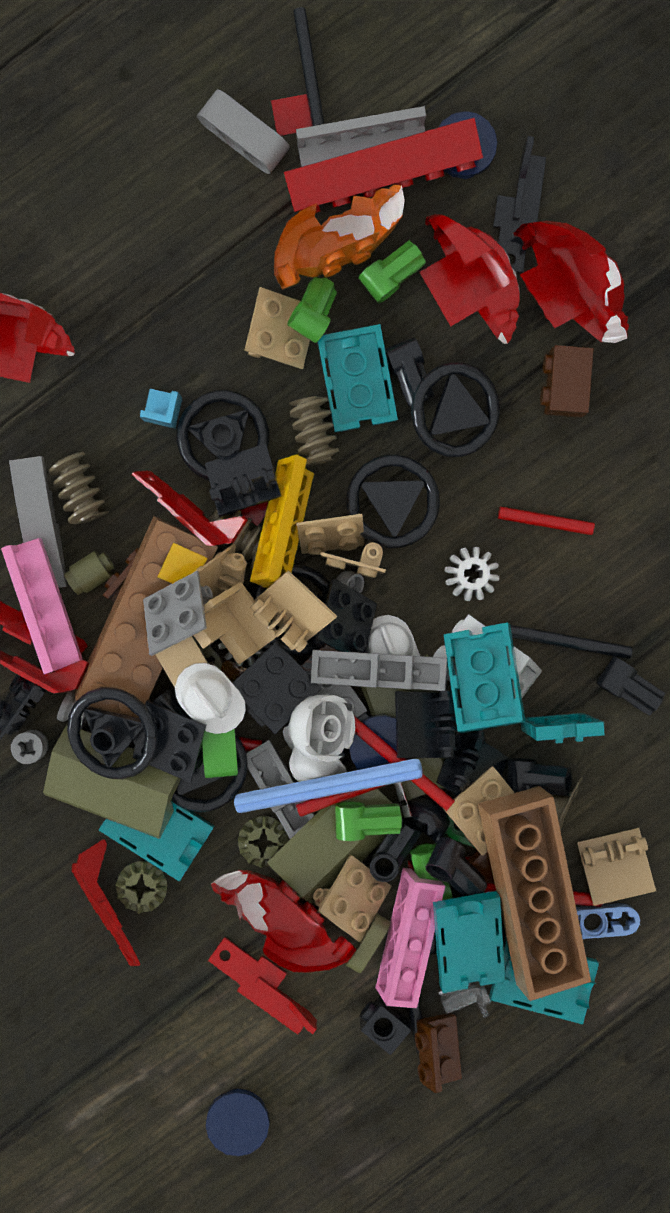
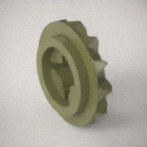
M269 816L252 818L244 824L239 833L238 846L240 854L249 864L259 866L260 868L269 866L267 862L289 841V837L281 822ZM263 829H266L267 840L277 844L267 845L264 855H262L260 846L250 841L258 840Z
M138 861L126 866L119 874L115 885L117 899L125 905L126 909L136 911L138 914L153 911L163 902L167 893V880L164 873L146 861ZM141 875H143L145 886L152 889L145 891L142 898L139 899L138 890L128 886L137 885Z

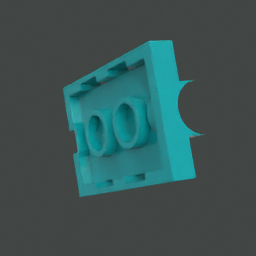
M381 325L323 335L318 341L334 432L360 428V421L371 420L372 426L398 421ZM378 349H381L384 367H381ZM325 359L328 360L331 377L327 375ZM384 381H387L390 399H387ZM331 391L334 392L337 409L333 407Z
M508 622L482 627L483 634L473 636L470 630L444 634L457 731L460 733L525 722L511 626ZM453 658H455L457 675H455ZM458 690H460L462 708H460Z
M585 713L525 717V722L521 723V731L536 741L555 739V743H563L564 738L575 737L576 742H581L583 737L605 735L604 722Z
M172 803L174 812L160 839L105 819L99 831L180 881L215 825L193 811H188ZM176 809L181 810L182 812H184V813L187 814L188 816L192 817L193 819L191 820L190 818H188L187 816L183 815L182 813H180V812L177 811Z
M497 891L433 902L439 985L442 993L468 989L469 983L476 981L479 982L480 986L505 982L501 902ZM441 928H443L444 941L441 937ZM444 956H445L446 968H445L444 962H443V957H444Z
M505 936L503 941L505 982L492 984L489 994L490 1000L583 1024L586 1011L590 1009V993L593 985L596 984L594 981L599 966L597 959L586 957L591 982L529 1001L516 985L507 938Z

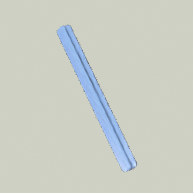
M411 759L240 793L235 796L234 806L238 813H244L421 778L423 769L419 759Z

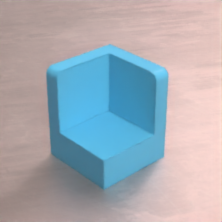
M150 389L145 411L141 410L139 417L145 422L176 429L182 396L176 391L167 393Z

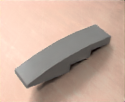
M37 456L10 460L12 484L23 543L42 538L58 588L68 587L64 576L66 571L60 529L55 519L52 491L48 488L44 457Z
M313 650L311 683L446 691L448 662L447 658Z
M270 740L246 754L248 769L260 789L296 783ZM305 801L270 807L273 813H276L290 839L315 816L314 812L302 817L299 816L296 804Z

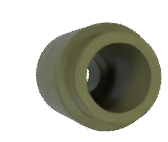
M94 550L69 566V571L64 573V576L73 591L80 595L83 592L89 593L109 580L112 576L111 570L115 567L105 552L99 554Z

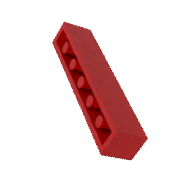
M470 118L284 172L294 212L302 211L316 203V212L321 211L319 207L321 204L332 202L333 207L351 203L350 196L363 193V197H373L381 187L391 184L400 185L402 188L413 185L412 178L425 175L426 181L445 176L444 169L456 166L457 172L476 167L475 160L482 159L483 155L475 118Z

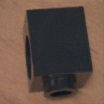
M381 996L374 1003L372 1001L368 1002L360 1013L361 1031L390 1055L411 1031L409 1019L393 1006H386ZM380 1018H387L391 1021V1024L386 1028H378L375 1022Z

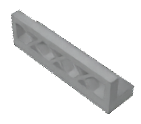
M425 106L296 129L301 167L424 132Z

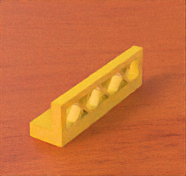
M297 454L278 460L275 476L281 497L268 501L250 582L265 588H269L287 571L292 573L299 542L297 523L304 520L314 476L313 472L305 469L307 459Z

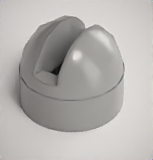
M344 571L337 577L338 581L359 593L362 592L364 587L362 575L353 571Z

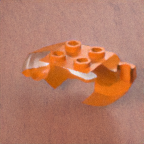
M392 185L389 189L381 188L375 193L373 198L353 196L350 210L340 215L330 216L322 225H320L315 217L317 203L305 208L290 219L281 234L274 257V275L282 290L299 283V274L308 277H318L323 274L324 277H330L341 271V266L350 262L357 265L368 260L371 257V253L387 238L403 217L405 199L402 186Z

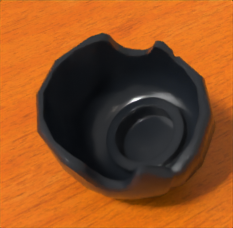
M422 796L412 798L407 802L411 812L410 820L415 822L422 829V832L437 844L438 840L445 836L449 828L450 820L448 814L433 799Z

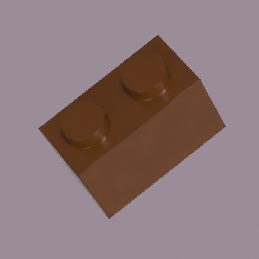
M555 345L549 351V354H545L543 373L547 374V386H542L540 405L545 406L544 415L584 417L589 413L594 348Z

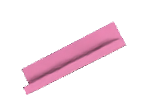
M42 538L19 545L2 547L1 550L43 673L47 674L83 660Z
M410 868L402 869L375 988L386 1006L417 1008L435 933L433 902L442 901L445 885L439 880L421 879Z

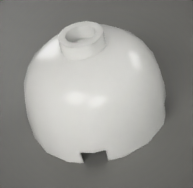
M329 694L309 696L296 706L289 722V735L293 745L303 756L317 761L332 762L342 757L338 755L342 753L344 748H350L355 734V717L352 711L347 710L344 704L347 702L343 698Z

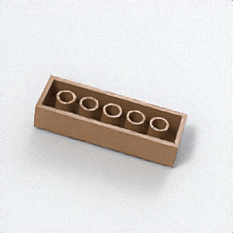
M153 516L131 569L124 580L89 657V666L78 689L74 690L76 701L88 691L100 687H113L127 691L136 696L142 703H146L163 667L156 655H149L143 599L172 584L158 578V574L173 543L207 557L206 563L213 559L218 548L217 545L207 546L192 532ZM106 699L89 705L94 708L139 718L123 703L115 700Z
M540 786L479 803L478 808L495 887L500 896L501 915L516 985L528 1000L532 1001L591 982L554 797Z

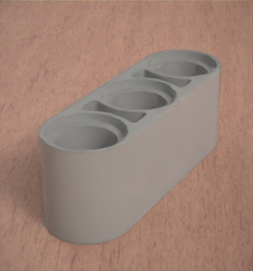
M219 89L214 92L197 114L198 120L208 130L267 174H271L290 149L289 144L283 137Z

